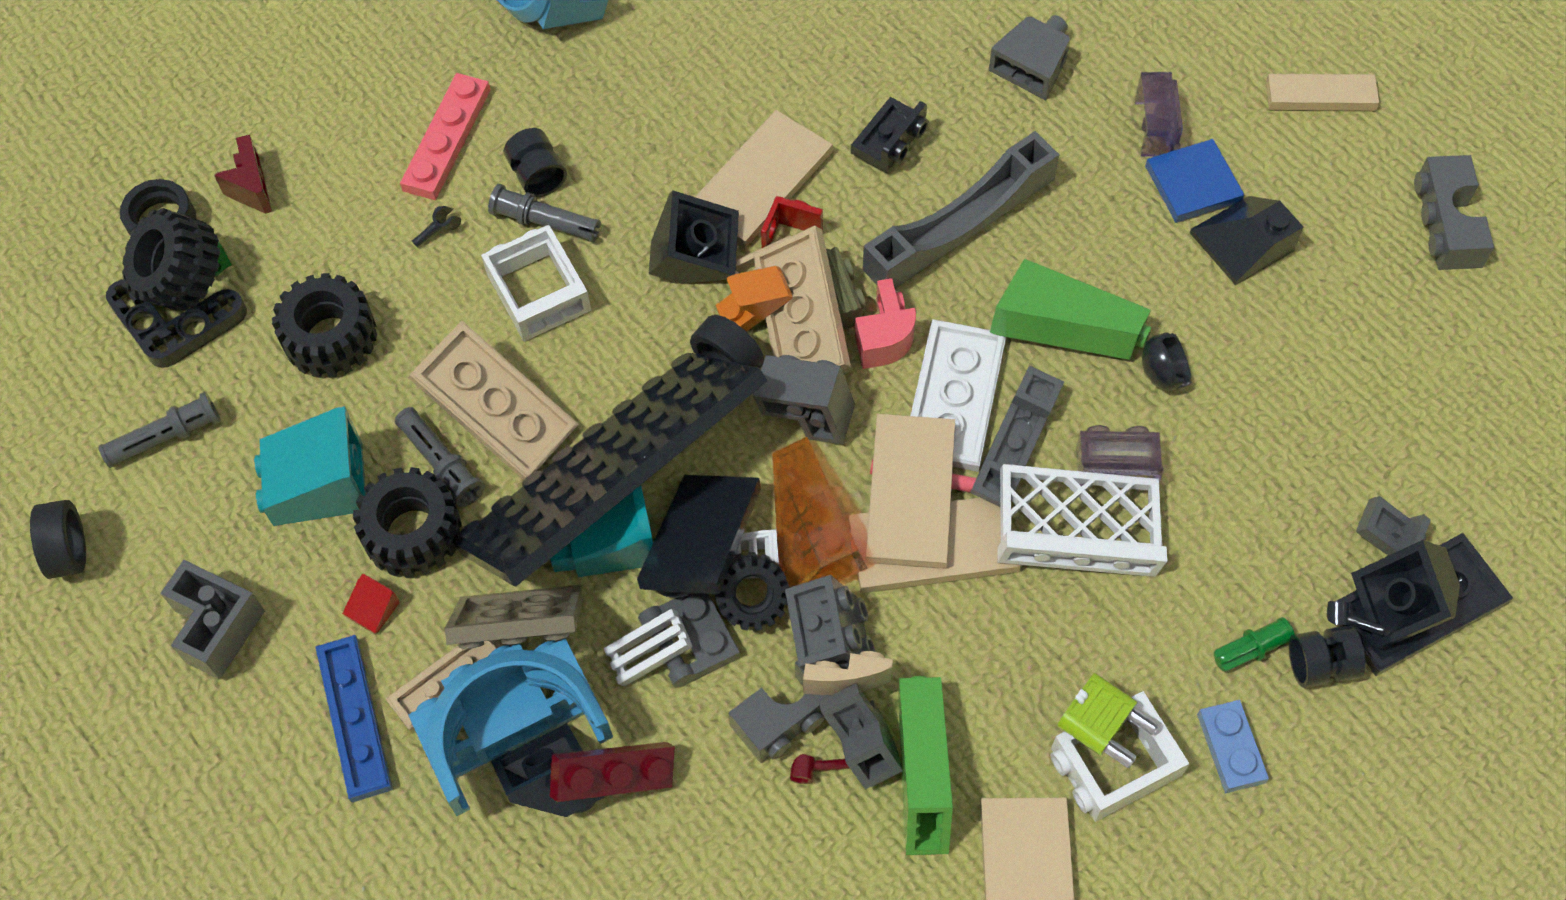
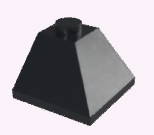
M672 190L669 193L651 240L649 275L681 284L726 280L727 277L734 275L736 271L739 211Z
M1248 196L1191 228L1190 234L1234 285H1237L1294 252L1304 227L1281 201Z
M1421 540L1351 573L1367 620L1386 626L1383 636L1372 633L1378 649L1386 648L1455 618L1460 583L1445 547Z
M567 723L491 761L510 803L568 817L574 813H583L591 809L597 801L605 798V796L556 802L550 797L552 754L583 751Z

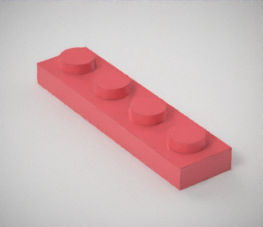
M459 73L455 74L400 182L403 192L436 201L491 90L489 81Z

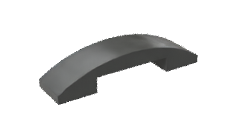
M1029 365L970 491L971 494L1000 507L1001 466L1003 464L1026 466L1064 381ZM1011 477V488L1014 491L1021 478Z

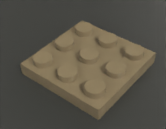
M581 585L460 597L445 626L446 644H459L461 649H472L483 646L485 644L484 641L501 640L502 644L512 645L525 642L527 637L543 635L545 640L567 638L569 633L576 632L583 603Z

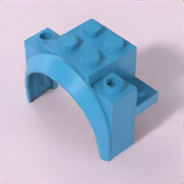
M566 638L557 642L554 640L547 641L539 645L534 651L523 650L520 643L513 646H501L493 650L488 657L473 664L459 666L449 674V677L441 680L445 689L439 697L422 702L416 711L408 714L445 797L456 816L470 810L457 777L582 715H585L599 744L613 738L609 722ZM540 687L548 688L555 692L552 697L546 699ZM463 725L469 738L463 741L456 740Z

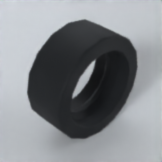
M155 179L145 181L131 189L125 195L120 206V219L130 237L134 227L138 226L141 215L148 208L158 203L169 202L178 204L179 209L177 213L196 219V210L183 187L170 180Z
M716 314L708 316L692 334L690 339L692 350L698 355L761 368L765 360L757 342L743 328L728 318Z
M70 500L34 505L30 515V537L34 556L41 573L47 579L83 573L87 556L86 541L82 522L75 505Z

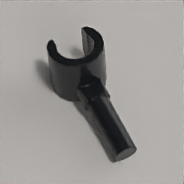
M447 206L435 208L432 215L433 222L412 240L413 244L418 248L442 228L455 230L461 224V218L451 216L446 221L447 215L453 211V208Z
M1329 601L1327 604V619L1332 624L1338 626L1351 625L1354 628L1357 627L1383 636L1386 626L1360 617L1351 616V603Z

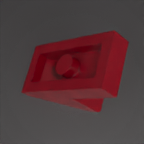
M250 134L237 137L236 142L239 153L233 154L236 168L214 174V177L225 196L265 214L272 212V207L258 151Z

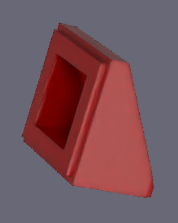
M362 574L357 580L342 614L376 635L400 602L394 591L369 576Z

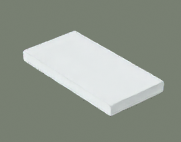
M932 319L910 416L955 419L952 467L979 472L1006 337L990 333V330Z

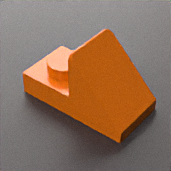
M771 266L727 277L732 293L715 306L720 316L735 322L747 332L791 300L793 296L781 268Z

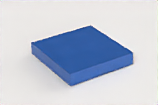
M1213 139L1158 155L1146 161L1145 167L1175 223L1234 205L1244 198L1243 191Z

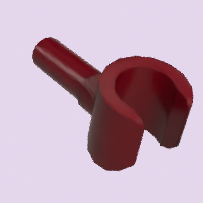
M802 754L796 757L791 766L790 780L798 784L813 783L814 771L822 772L850 768L845 759L816 760L813 756Z

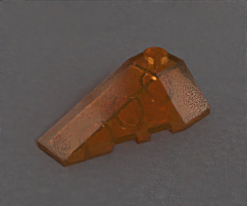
M808 437L773 452L778 561L780 568L786 576L789 587L828 575H832L840 582L868 569Z

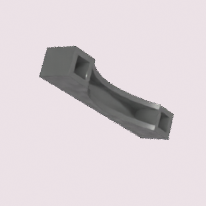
M1034 131L1007 149L996 164L979 181L953 202L919 221L906 225L892 226L865 244L863 248V271L876 285L879 280L892 278L894 288H897L1053 182L1060 154Z

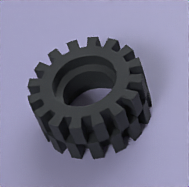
M748 552L747 556H742L741 553L734 555L736 559L730 565L720 593L715 594L721 614L733 626L736 624L740 625L742 630L748 631L749 627H754L755 631L763 630L761 625L767 623L769 627L775 624L774 619L777 616L781 618L784 615V606H788L785 589L790 587L784 572L775 560H770L769 556L765 554L759 556L756 552ZM750 576L759 577L767 584L766 597L761 603L753 606L742 604L736 597L738 584L744 578Z

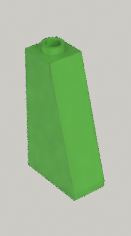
M1024 259L996 306L990 333L1130 360L1136 346L1144 348L1152 327L1146 325L1151 310Z
M914 676L912 678H899L898 711L901 765L903 769L902 791L906 855L949 854L953 804L941 677Z

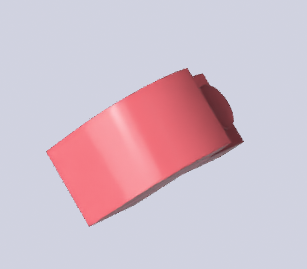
M892 278L877 281L876 302L879 314L855 318V341L862 369L894 363L905 356L913 344L916 310L915 308L905 309L902 292H895Z

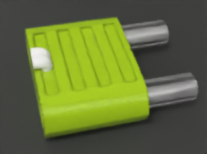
M1094 673L1076 695L1057 726L1101 756L1105 752L1129 768L1134 763L1136 755L1113 740L1127 719L1150 735L1158 729L1159 722L1136 707L1138 701Z

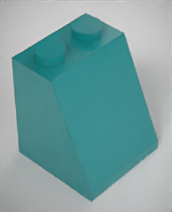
M345 406L332 409L259 439L260 454L255 455L254 463L257 476L261 478L262 489L256 491V501L259 512L265 513L273 526L353 514V510L359 509L356 504L358 496H366L364 489L363 446Z

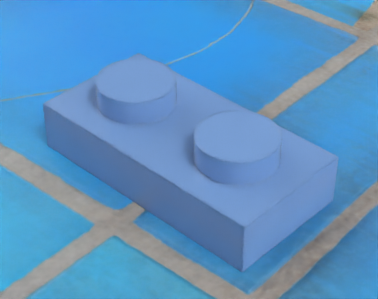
M1240 700L1200 709L1197 716L1225 794L1266 784L1269 777Z

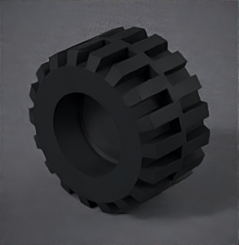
M159 208L158 211H150L148 216H144L139 221L138 226L134 227L125 247L122 274L123 279L126 280L125 286L127 290L131 292L134 298L176 311H186L189 307H195L199 300L204 299L207 295L209 287H212L215 273L219 267L220 248L217 247L219 240L217 235L214 234V229L206 224V222L165 208Z
M321 273L320 278H314V275L305 277L306 281L301 284L298 281L291 284L292 290L290 292L284 291L279 296L282 303H275L273 311L276 316L272 317L274 332L293 366L296 365L298 370L304 374L310 371L313 377L321 378L323 373H327L328 377L332 378L337 377V372L344 370L345 374L353 371L351 366L355 363L359 366L366 361L364 354H371L374 349L372 341L377 340V331L375 329L377 326L366 297L359 290L357 284L353 281L347 283L346 278L340 275L332 279L330 273ZM329 318L341 319L333 329L327 332L309 333L322 320Z
M410 467L409 473H404L402 468L393 469V475L387 477L384 472L377 476L379 482L375 485L369 482L364 487L367 494L366 496H358L356 504L359 509L353 510V520L356 523L354 529L370 560L372 559L375 566L380 570L386 568L390 575L396 577L400 571L403 572L405 578H414L417 571H421L424 576L431 573L429 568L436 564L440 568L446 564L443 558L445 555L452 557L455 553L456 547L453 542L460 537L459 527H462L461 518L451 492L448 491L446 484L441 479L437 481L435 474L426 471L422 475L420 469ZM409 511L428 513L426 521L414 532L404 535L388 532L393 521L403 513Z

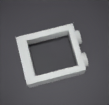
M550 225L530 230L522 237L506 244L497 245L481 255L487 276L524 342L591 311L588 292ZM546 256H550L566 287L519 308L502 276Z
M1144 691L1132 696V698L1138 701L1136 705L1138 709L1159 722L1158 729L1150 735L1130 720L1128 721L1154 761L1157 769L1104 796L1074 747L1079 741L1064 731L1057 735L1051 748L1053 752L1050 756L1056 770L1061 776H1068L1075 788L1072 793L1077 805L1082 812H1089L1095 822L1180 778L1189 765L1188 760Z

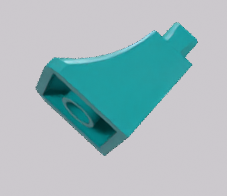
M640 485L555 554L551 558L554 572L576 569L579 578L642 568L653 544L642 486Z

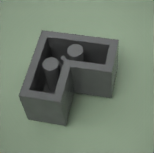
M766 355L761 371L768 382L753 393V398L761 414L798 420L806 439L843 445L855 408V402L841 366L827 360L811 362L799 360L790 355H782L780 357Z
M186 560L181 562L160 593L176 613L189 618L171 644V647L185 663L219 680L265 612L252 592Z

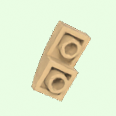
M863 651L860 655L850 653L848 669H843L838 664L830 661H818L815 665L806 663L803 676V694L833 695L855 683L858 684L862 691L879 687L891 681L893 659L885 658L883 654L878 652Z

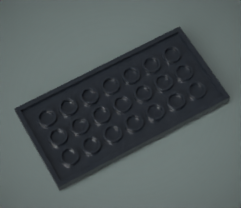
M685 353L677 357L671 363L672 368L662 376H656L648 380L642 386L643 391L632 400L628 399L618 404L612 411L613 415L603 423H597L589 427L583 433L581 441L573 447H566L559 451L553 457V463L543 471H536L526 477L522 482V488L513 495L504 496L496 501L491 507L492 511L480 521L475 520L467 524L460 531V537L453 542L456 549L462 556L516 587L768 382L761 369L694 353Z

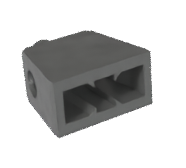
M1056 15L1051 16L1046 23L1033 17H1026L992 47L989 71L1046 101L1068 56L1071 39L1065 34L1068 29L1066 21Z

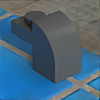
M857 683L819 701L821 713L841 740L847 765L865 790L903 771L895 741L884 717L873 700L869 702Z

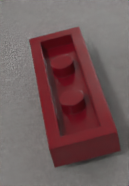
M668 742L552 754L550 797L556 802L672 788L675 746Z

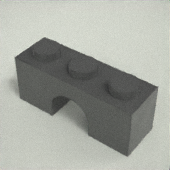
M1471 155L1427 157L1420 172H1417L1415 175V191L1421 195L1423 204L1421 210L1422 222L1424 225H1428L1430 234L1429 252L1431 256H1435L1438 270L1483 268L1494 249L1487 217L1466 216L1455 208L1468 206L1479 186Z
M797 660L795 662V677L803 686L804 670L799 667ZM845 660L834 662L843 669H848L849 663ZM760 688L728 712L730 726L760 763L769 757L774 760L791 747V740L804 731L805 734H809L823 723L825 717L821 713L819 701L831 695L804 694L795 703L780 704L772 700L764 689Z

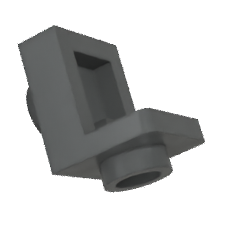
M1378 496L1368 500L1356 532L1389 556L1421 540L1426 541V532L1431 519L1425 514L1408 518L1382 497Z

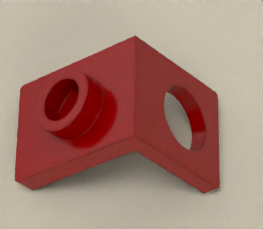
M776 196L761 229V247L763 248L771 244L779 224L803 231L813 226L823 230V209L810 206L801 200H789Z

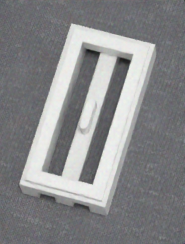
M670 609L608 645L604 650L606 655L612 659V662H610L612 670L617 671L618 676L616 679L618 684L626 686L692 648L693 645L678 611ZM673 624L672 627L666 629L665 631L661 632L660 634L654 636L653 638L649 639L648 641L642 643L641 645L637 646L636 648L630 650L629 652L621 656V653L632 648L633 646L649 638L655 633L661 631L667 626ZM678 636L679 641L627 670V664Z

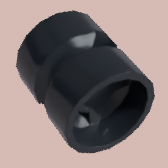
M524 129L513 135L505 144L504 156L512 170L516 173L517 179L525 193L534 194L535 197L546 196L556 191L565 182L567 170L558 154L553 151V145L547 135L541 129Z
M1351 625L1326 629L1323 636L1318 631L1292 634L1289 639L1290 664L1294 677L1301 687L1324 685L1329 682L1331 677L1335 682L1361 679L1364 676L1366 668L1364 648L1357 630Z

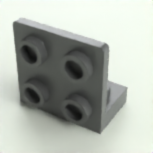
M828 575L785 589L797 659L801 669L805 670L806 663L815 665L818 661L837 662L845 660L849 663L850 653L860 655L863 651L876 652L872 639L866 635L864 622L868 621L866 605L862 598H858L850 591L848 586H843L832 575Z

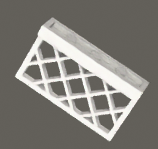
M1008 464L1001 466V542L997 548L998 563L1155 577L1167 563V547L1162 546L1159 479ZM1011 477L1025 479L1035 490L1022 499L1011 488ZM1054 481L1064 482L1074 494L1062 503L1047 487ZM1092 485L1103 486L1113 497L1101 507L1086 490ZM1129 490H1148V505L1140 510L1125 495ZM1038 494L1055 509L1044 519L1028 505ZM1078 497L1094 512L1084 523L1067 508ZM1011 501L1016 505V506L1013 507L1012 509H1011ZM1117 501L1133 516L1123 527L1106 512ZM1019 510L1035 525L1029 532L1011 531V517ZM1060 514L1075 530L1069 536L1058 535L1048 523ZM1098 517L1115 533L1108 540L1098 539L1087 528ZM1138 521L1150 533V543H1139L1126 531Z

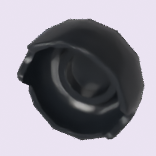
M1161 333L1153 336L1146 342L1142 354V365L1144 374L1154 386L1164 391H1172L1192 383L1189 364L1176 334Z

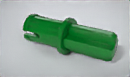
M1284 617L1255 631L1247 629L1243 632V637L1215 649L1213 652L1214 661L1223 672H1228L1253 659L1261 661L1265 658V653L1285 643H1289L1291 635L1295 634L1289 621Z

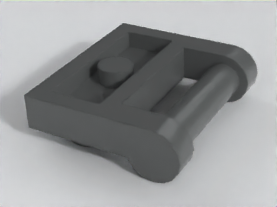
M693 593L684 598H675L660 606L647 608L638 616L641 625H644L670 609L678 611L693 645L690 651L695 661L685 664L682 657L678 655L666 662L670 670L668 677L674 688L685 686L740 658V652L707 593ZM664 628V629H662L661 631L655 633L654 635H652V637H654V636L660 634L661 632L665 631L666 628ZM670 639L658 647L659 651L674 643L673 640Z

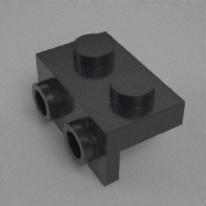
M890 97L851 144V154L887 173L895 162H902L914 138H921L926 131L929 120L926 119L927 104L920 101L913 109Z

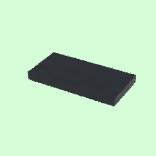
M684 474L637 577L639 588L643 590L719 594L761 491L760 478Z
M1464 533L1439 545L1447 549L1460 583L1455 618L1383 649L1376 647L1372 632L1355 628L1362 641L1365 662L1375 676L1382 674L1509 604L1513 599ZM1357 590L1337 600V602L1351 603V616L1367 620Z

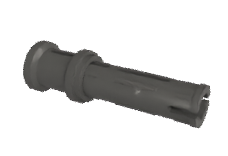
M498 183L494 187L489 199L488 212L490 215L497 216L502 214L515 218L518 224L529 225L531 222L543 226L550 225L552 229L587 239L590 242H595L598 237L599 231H595V228H600L601 226L599 219H592L538 202L534 194L527 192L525 195L512 192L506 190L505 185Z
M207 392L199 394V399L178 408L174 405L166 411L167 415L156 421L137 428L106 444L99 445V452L106 465L111 468L117 463L147 451L176 436L180 439H185L191 436V431L212 422L216 425L220 423L219 414Z
M413 407L405 408L398 413L394 421L395 424L405 433L416 449L433 467V474H435L437 481L441 479L446 484L448 490L453 494L455 504L458 507H466L474 503L483 494L485 483L470 473L466 468L467 463L465 459L460 455L452 454ZM420 434H422L426 438V440L431 444L432 449H430L429 446L424 442V440L420 437Z

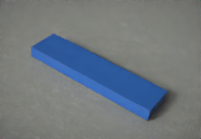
M352 635L315 646L348 799L353 803L392 791L390 774L357 636Z

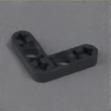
M125 279L114 282L106 291L107 302L149 361L154 366L160 368L170 367L237 326L244 320L247 314V308L240 294L231 289H222L199 302L195 307H191L165 323L151 303L139 300L131 295V292L125 286ZM127 294L135 304L130 310L121 299L123 295ZM229 304L233 309L227 312L222 307ZM210 313L213 315L214 319H216V321L213 323L208 317ZM148 316L153 318V322L148 328L144 330L135 329V324L140 318ZM199 321L205 323L200 333L196 335L186 334V329L191 323ZM179 334L182 339L181 343L177 341L174 337L175 335ZM162 344L168 348L163 353L157 349Z

